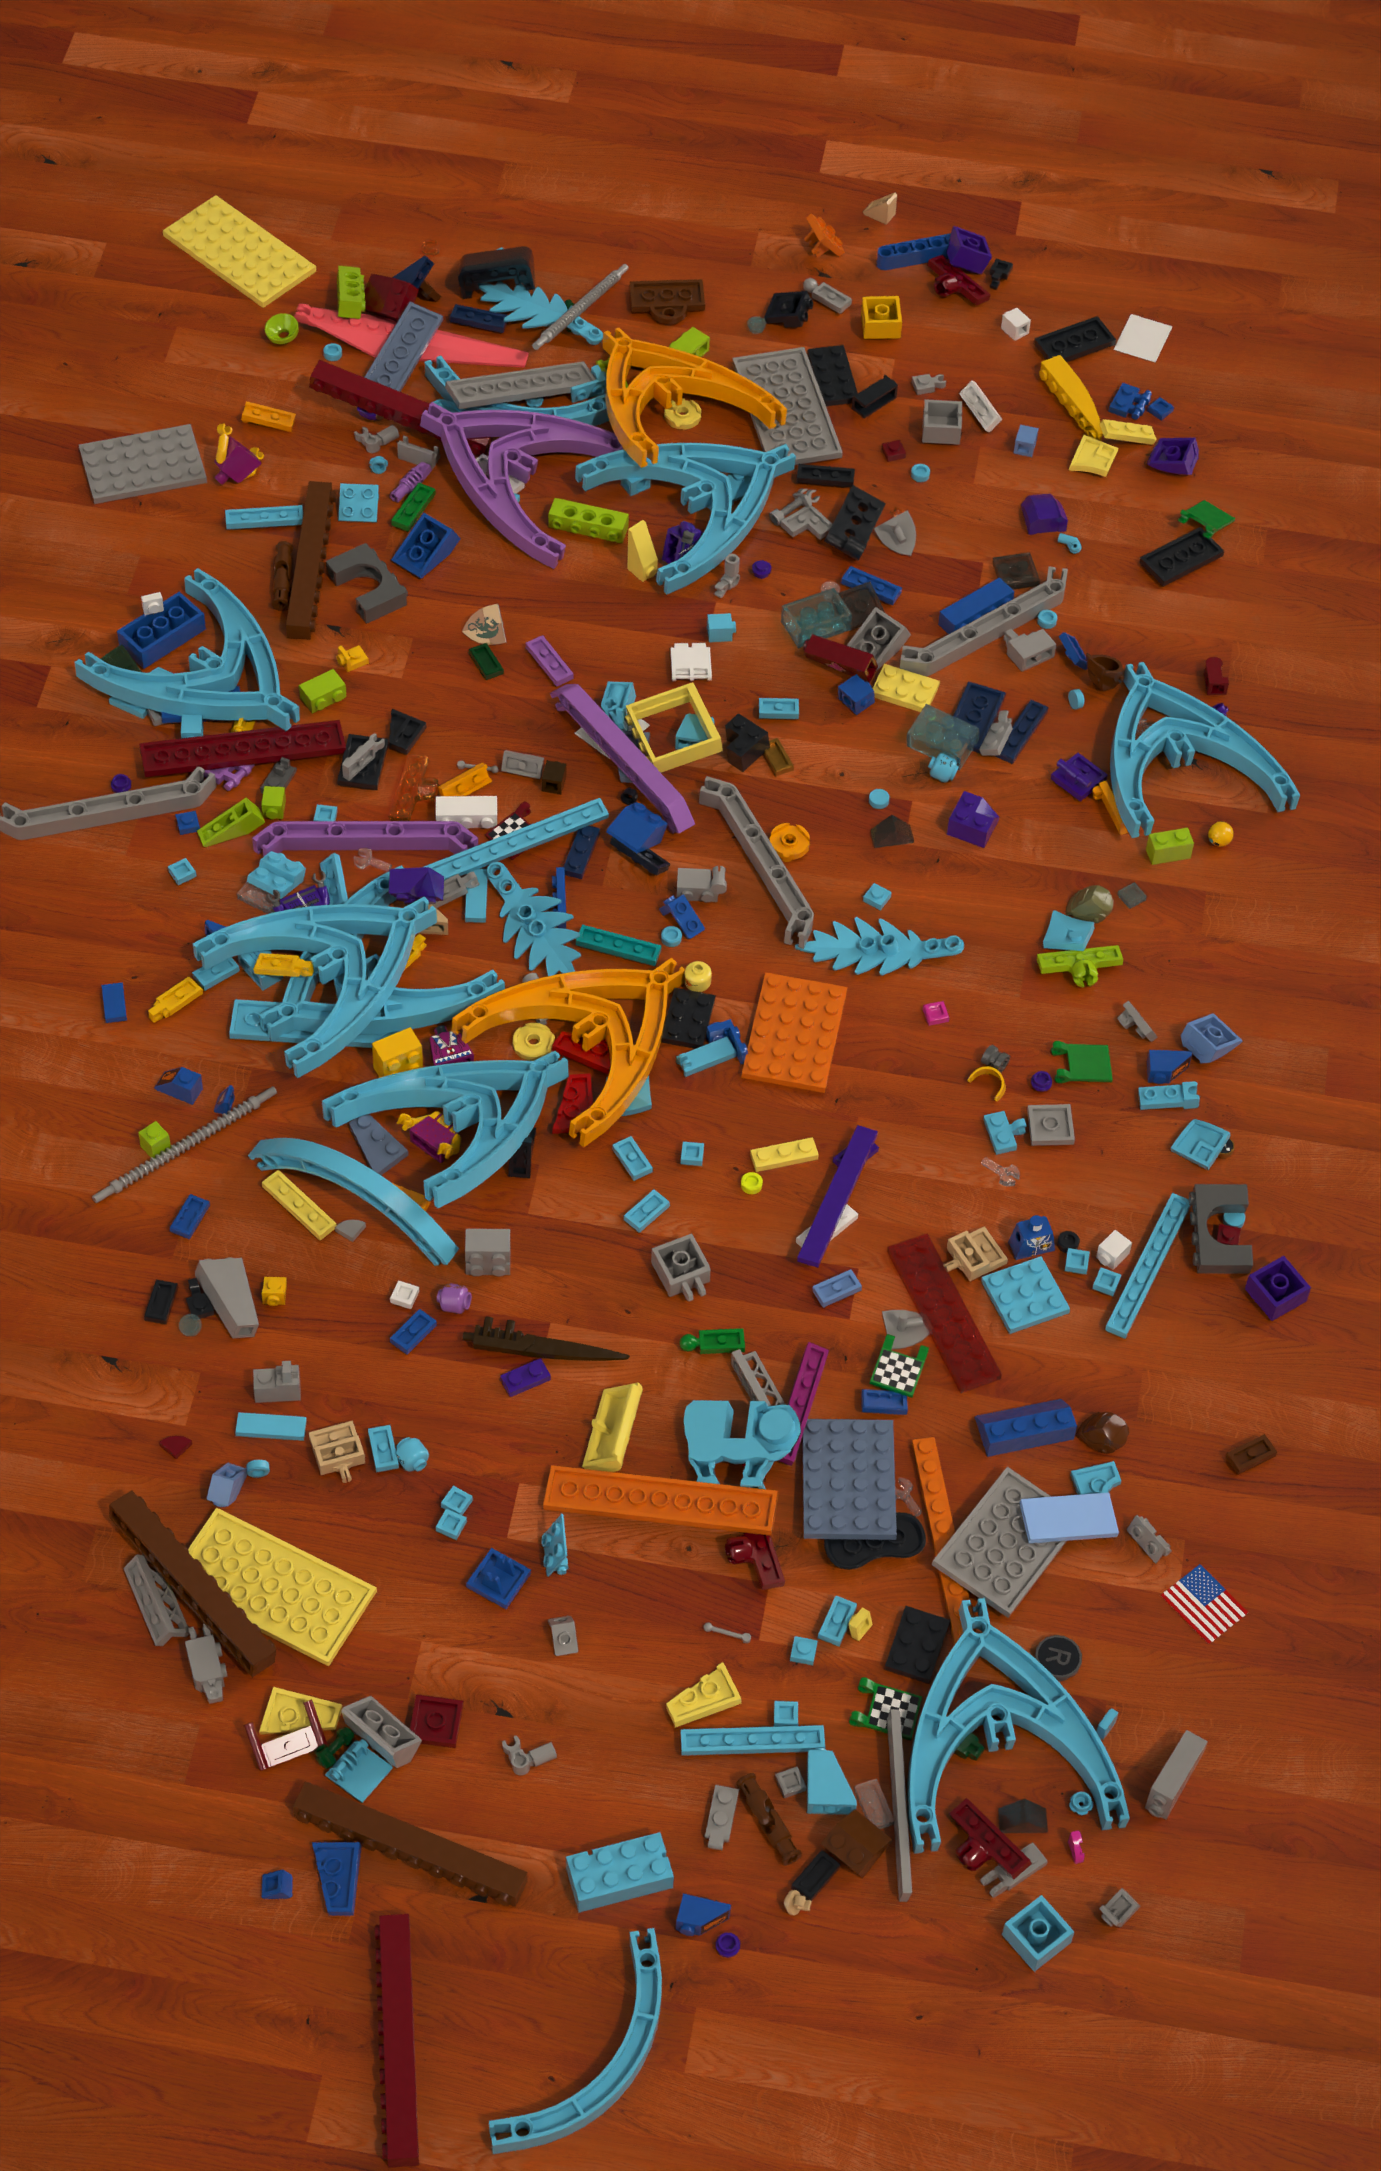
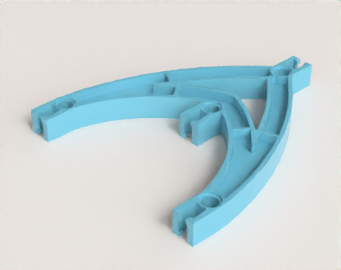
M710 443L656 444L659 447L658 463L652 464L651 460L646 458L648 465L642 468L625 450H619L576 465L575 479L578 483L583 479L582 488L584 491L609 481L627 478L661 480L685 486L681 489L680 502L683 506L687 505L688 502V512L690 514L711 506L710 520L695 546L679 560L657 569L656 582L659 586L663 585L664 582V592L667 595L707 574L731 554L744 540L764 509L774 478L794 470L796 456L794 453H791L787 457L789 447L786 444L768 452ZM721 472L752 477L743 499L733 513H731L732 492L729 477Z
M199 568L194 570L195 581L192 580L190 575L184 578L185 593L206 605L217 619L225 640L221 657L201 646L198 649L199 659L196 658L197 656L194 653L189 656L191 672L173 674L144 673L119 668L104 662L90 652L85 654L86 665L83 664L81 659L75 662L76 677L90 686L122 701L158 712L178 716L202 715L203 719L239 720V718H244V720L268 719L285 731L291 728L290 718L295 723L300 720L299 706L280 694L279 677L273 652L256 619L228 588ZM245 655H247L254 669L259 691L228 692L236 688L244 668Z
M1139 662L1136 674L1133 671L1134 666L1132 664L1125 666L1123 681L1129 690V694L1121 709L1113 736L1110 774L1115 803L1131 838L1139 837L1140 826L1143 828L1145 836L1151 834L1154 819L1143 800L1142 776L1150 762L1162 751L1172 768L1180 767L1181 756L1186 766L1191 765L1195 751L1219 759L1241 771L1266 792L1277 812L1285 810L1286 801L1290 805V810L1296 809L1300 793L1287 772L1256 739L1235 722L1206 703L1177 688L1153 679L1144 662ZM1147 707L1170 716L1164 717L1151 725L1135 740L1136 729Z
M400 865V866H398V867L395 868V869H400V868H404V867H403L402 865ZM390 871L368 883L343 904L388 906L396 901V897L389 894ZM351 934L361 940L364 934ZM303 952L300 959L310 961V958L316 954ZM377 954L366 959L367 979L380 959ZM491 970L470 982L456 986L435 989L395 987L382 1009L360 1034L397 1032L409 1027L416 1029L452 1020L454 1016L477 1001L504 990L505 982L500 979L497 983L498 975L494 970ZM313 974L312 976L303 977L300 975L299 977H291L282 1003L259 1015L261 1029L264 1032L268 1031L269 1039L272 1042L278 1039L279 1036L288 1034L293 1030L316 1032L328 1018L336 1004L310 1002L319 981V974L316 976ZM344 974L334 978L337 998H339L342 990Z
M424 896L404 908L363 904H335L274 912L238 922L193 943L194 957L197 961L202 960V966L207 970L230 957L264 950H296L316 954L310 958L314 969L313 974L315 976L319 974L322 984L344 974L340 996L325 1022L309 1038L284 1051L286 1065L289 1069L294 1068V1075L299 1078L339 1053L375 1018L401 978L411 953L415 935L437 923L436 908L431 906L428 910L429 901ZM351 934L389 936L384 951L368 979L363 942Z
M553 1051L534 1061H471L404 1071L350 1087L322 1100L323 1118L329 1121L332 1117V1125L337 1128L357 1117L374 1112L408 1107L443 1108L444 1123L449 1126L453 1122V1130L456 1132L479 1122L475 1137L464 1154L446 1170L424 1180L425 1198L431 1201L434 1197V1206L440 1208L476 1188L513 1156L533 1129L542 1110L547 1088L569 1077L568 1060L562 1058L559 1061V1053ZM496 1090H519L512 1107L502 1120L501 1106Z
M985 1598L978 1599L976 1606L973 1607V1611L978 1612V1616L974 1618L970 1616L968 1606L971 1605L970 1600H963L958 1610L963 1634L948 1654L931 1686L912 1744L907 1779V1818L914 1854L924 1852V1841L921 1840L920 1834L924 1833L929 1834L931 1852L938 1851L941 1838L935 1814V1803L941 1775L957 1747L970 1733L981 1725L984 1727L989 1752L998 1751L999 1738H996L995 1734L998 1732H1003L1006 1741L1005 1749L1013 1748L1016 1741L1013 1724L1043 1739L1075 1768L1088 1786L1096 1802L1102 1830L1112 1828L1113 1818L1109 1815L1111 1810H1116L1119 1819L1118 1827L1125 1828L1130 1817L1120 1779L1105 1746L1084 1712L1065 1688L1041 1663L1020 1645L990 1624ZM973 1629H979L982 1633H976ZM979 1656L1001 1670L1028 1694L991 1684L976 1692L960 1704L948 1717L946 1716L959 1686ZM996 1715L1001 1718V1721H996L991 1716ZM1105 1793L1113 1795L1114 1799L1107 1798ZM923 1816L927 1822H920L916 1817Z

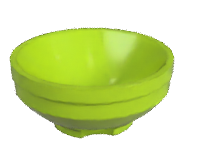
M280 313L272 316L266 322L265 332L271 342L286 344L296 338L299 326L295 317L290 314ZM282 332L289 333L285 338L279 337V334Z

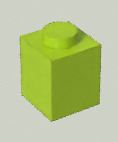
M264 786L262 798L263 818L283 819L286 803L285 787Z
M157 1121L138 1132L141 1148L150 1157L156 1158V1154L161 1155V1151L166 1152V1148L171 1149L169 1134Z

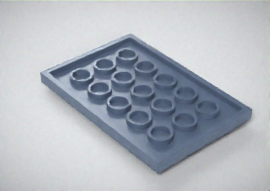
M807 1419L803 1432L804 1539L896 1540L893 1420Z

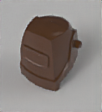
M1086 653L1088 675L1099 690L1107 691L1121 683L1124 679V669L1119 660L1107 655H1090Z
M1097 1412L1081 1424L1076 1437L1081 1438L1094 1450L1109 1454L1125 1445L1129 1435V1427L1122 1418L1114 1413Z

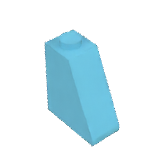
M824 1748L808 1750L807 1814L848 1815L856 1809L857 1800L833 1751H827Z

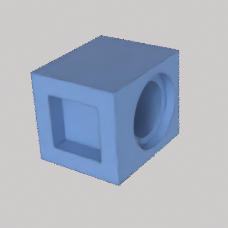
M1020 424L1015 440L1014 454L1032 457L1039 428Z

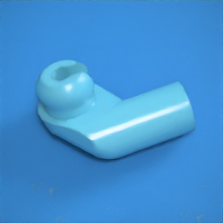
M1063 533L1059 534L1058 542L1066 544L1072 553L1076 554L1081 551L1082 546L1077 537Z

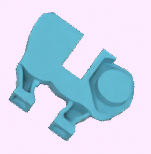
M693 1400L685 1409L684 1428L689 1449L688 1458L698 1475L697 1482L720 1484L714 1471L715 1464L719 1462L746 1463L742 1473L744 1477L741 1480L740 1486L766 1489L763 1480L774 1461L786 1456L793 1449L801 1434L800 1422L792 1407L784 1404L768 1406L766 1401H750L745 1438H730L734 1410L729 1401Z

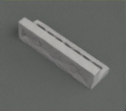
M740 1349L732 1352L731 1365L751 1401H766L767 1405L771 1406L766 1397L768 1395L776 1399L775 1405H786L756 1351L743 1355ZM754 1360L757 1365L755 1371L751 1370L747 1361ZM756 1377L766 1381L765 1388H761Z
M136 1555L123 1569L155 1646H163L171 1637H187L189 1635L188 1626L171 1586L167 1584L156 1569L153 1571L148 1567L147 1563L149 1562L143 1555ZM155 1581L162 1586L163 1591L156 1586ZM163 1600L170 1605L171 1610L164 1605ZM171 1620L178 1624L179 1629H174Z

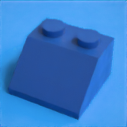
M636 802L626 806L607 828L606 832L635 853H639L661 843L668 823L659 815L648 810L645 805Z

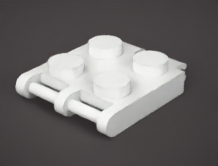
M674 643V648H671L670 652L672 681H676V679H690V681H694V679H707L712 681L710 647H706V643H692V647H688V643Z

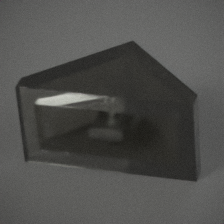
M890 815L870 830L874 848L914 843L910 824L894 815Z
M1022 1799L998 1808L999 1830L1002 1833L1048 1832L1046 1808L1036 1803Z

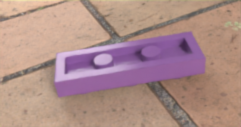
M543 635L526 643V649L556 686L574 679L573 672Z

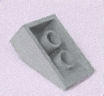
M875 607L847 646L873 654L878 670L902 648L911 634L905 626Z

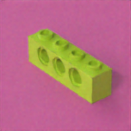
M338 266V317L360 319L361 312H365L364 275H361L360 268Z
M559 498L554 499L548 514V527L618 543H623L629 526V514Z

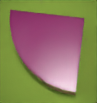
M1079 1830L1071 1832L1068 1840L1075 1864L1082 1863L1085 1856L1080 1846V1843L1083 1841Z

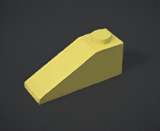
M642 520L628 529L627 569L644 582L657 573L658 559L646 522Z

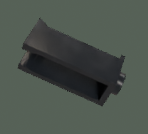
M884 375L883 379L875 382L860 393L853 395L851 409L865 419L897 398L898 384L887 375Z

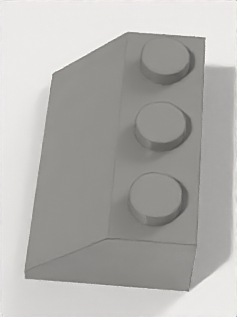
M372 1696L345 1706L341 1710L345 1724L356 1735L363 1738L373 1750L379 1752L389 1764L399 1768L411 1762L422 1739Z

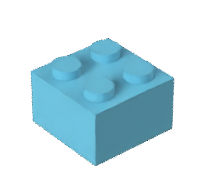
M1042 1895L1004 1924L1002 1936L1034 1972L1072 1942L1074 1935L1073 1929Z

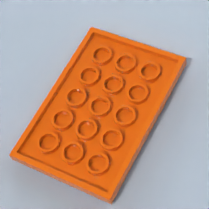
M765 972L747 1048L748 1055L745 1057L741 1078L825 1093L848 987Z

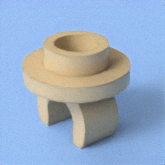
M791 1890L785 1897L784 1906L790 1915H797L800 1910L810 1911L812 1901L805 1900L806 1897L801 1896L799 1891Z

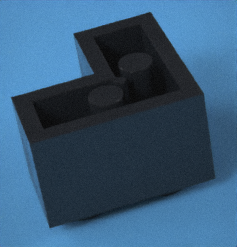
M739 713L725 725L727 741L730 742L726 747L728 763L744 772L764 754L766 749L770 748L768 732Z

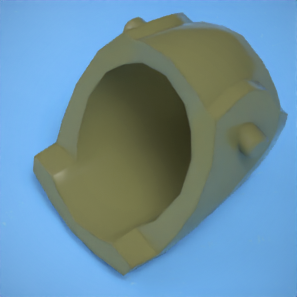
M1099 885L1088 886L1072 896L1066 908V915H1072L1084 921L1100 923L1113 910L1112 895L1109 890Z

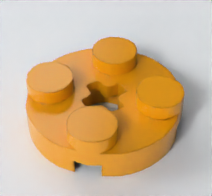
M783 823L776 826L771 832L769 841L784 862L801 858L809 851L810 836L801 825L789 826L790 823ZM787 839H788L789 841H792V840H793V843H791V844L786 843V840H787Z

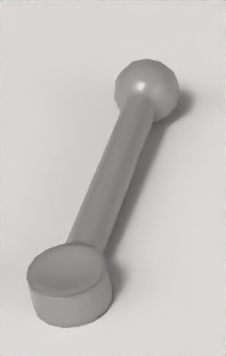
M458 761L457 767L459 769H464L465 767L473 768L476 766L473 764H466L464 761ZM492 766L488 767L487 771L497 773L499 768Z
M705 1623L703 1627L706 1632L715 1631L739 1638L746 1644L751 1641V1635L748 1633L738 1634L714 1627L711 1623Z

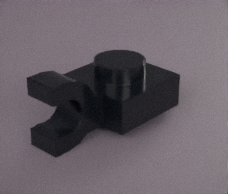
M1000 259L995 260L990 269V275H992L990 288L997 290L1001 278L1007 280L1013 269V263Z
M197 1278L189 1279V1290L192 1297L186 1298L192 1320L195 1321L214 1315L212 1304L206 1293L201 1294Z

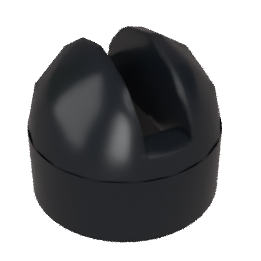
M630 787L626 788L621 794V800L626 805H631L638 799V792Z

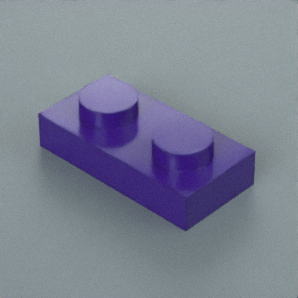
M540 1358L500 1375V1380L509 1396L513 1397L550 1381L551 1375Z

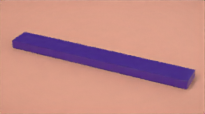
M857 1125L799 1252L797 1262L819 1267L878 1136V1131Z

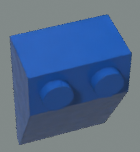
M423 513L391 560L422 579L451 554L461 538L451 528Z

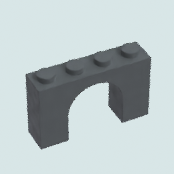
M367 543L326 561L327 575L336 586L357 577H370L380 583L376 589L356 598V611L366 624L407 605L406 597L408 593L406 588L398 583L395 574L389 572L385 562L378 558L376 551L373 548L371 549Z
M1195 1184L1193 1191L1189 1192V1205H1193V1212L1190 1213V1224L1194 1225L1191 1241L1192 1245L1196 1247V1253H1193V1265L1197 1266V1273L1250 1274L1253 1267L1252 1245L1222 1244L1216 1241L1207 1229V1220L1215 1214L1246 1212L1249 1205L1247 1184Z

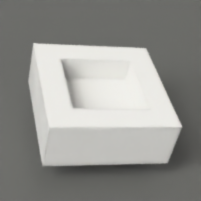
M161 592L141 596L144 615L164 611Z
M398 1280L390 1297V1303L412 1309L419 1294V1287Z

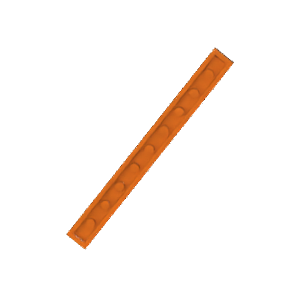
M935 1437L912 1440V1449L936 1557L954 1535L955 1529ZM938 1570L955 1645L963 1634L958 1610L963 1600H970L966 1588ZM969 1605L970 1616L974 1618L971 1605Z

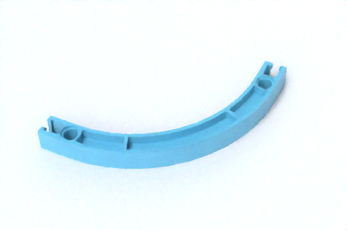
M442 356L436 357L437 368L435 369L431 365V360L425 361V376L445 400L455 403L446 390L445 385L446 381L458 380L460 378ZM605 394L581 403L552 408H534L497 403L466 409L468 411L516 410L564 417L592 426L609 421Z
M273 1138L260 1140L248 1155L251 1160L255 1158L263 1160L257 1163L261 1171L272 1169L299 1170L320 1176L351 1191L394 1222L420 1248L434 1266L439 1265L440 1262L443 1265H447L459 1250L458 1246L434 1219L407 1194L374 1170L341 1152L306 1140Z
M654 1928L647 1929V1937H644L646 1943L650 1942V1949L639 1950L637 1945V1937L640 1936L639 1931L630 1932L629 1942L636 1979V2001L627 2034L611 2062L588 2086L555 2106L522 2116L489 2121L493 2154L544 2145L574 2133L601 2116L632 2084L652 2047L661 2008L662 1975ZM647 1960L651 1961L653 1965L644 1967L641 1963ZM522 2128L528 2130L529 2133L526 2136H519L516 2134V2131ZM495 2133H511V2137L496 2141Z

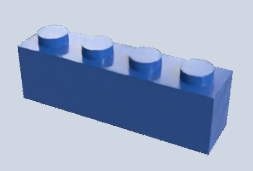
M999 577L941 610L938 625L950 634L1013 600L1015 591Z

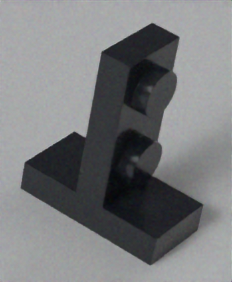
M533 1127L528 1137L523 1140L522 1145L509 1159V1177L530 1178L532 1154L536 1138L535 1127Z

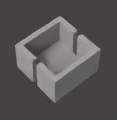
M925 399L922 442L960 445L962 401Z
M466 1229V1275H510V1229Z

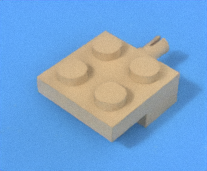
M984 1226L972 1233L965 1231L948 1239L947 1250L953 1257V1260L943 1264V1268L947 1273L955 1268H959L968 1280L972 1281L1007 1264L1008 1259Z
M353 1421L308 1432L320 1474L324 1475L340 1471L342 1482L347 1483L346 1477L348 1482H350L352 1477L349 1468L365 1463V1454Z

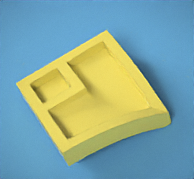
M1084 435L1069 470L1090 472L1106 477L1119 448Z

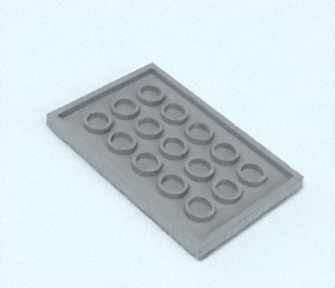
M191 424L79 445L94 504L207 483L206 473Z
M1007 1467L935 1557L932 1565L977 1597L985 1598L987 1604L1009 1618L1067 1542H1028L1020 1500L1051 1496Z

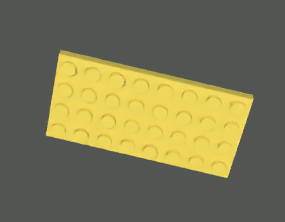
M217 195L163 230L165 238L262 308L316 272L314 264Z
M217 1507L188 1549L189 1554L201 1562L205 1572L216 1579L218 1586L223 1592L229 1593L232 1602L245 1611L247 1618L252 1624L258 1625L262 1633L327 1666L331 1664L377 1592V1587Z

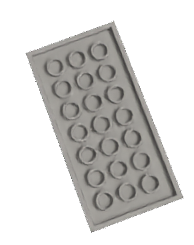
M804 347L732 359L736 373L768 391L787 408L785 425L781 426L775 419L776 427L769 429L756 416L750 413L763 452H768L786 444L789 447L787 457L791 453H794L796 456L795 465L842 458L843 452Z

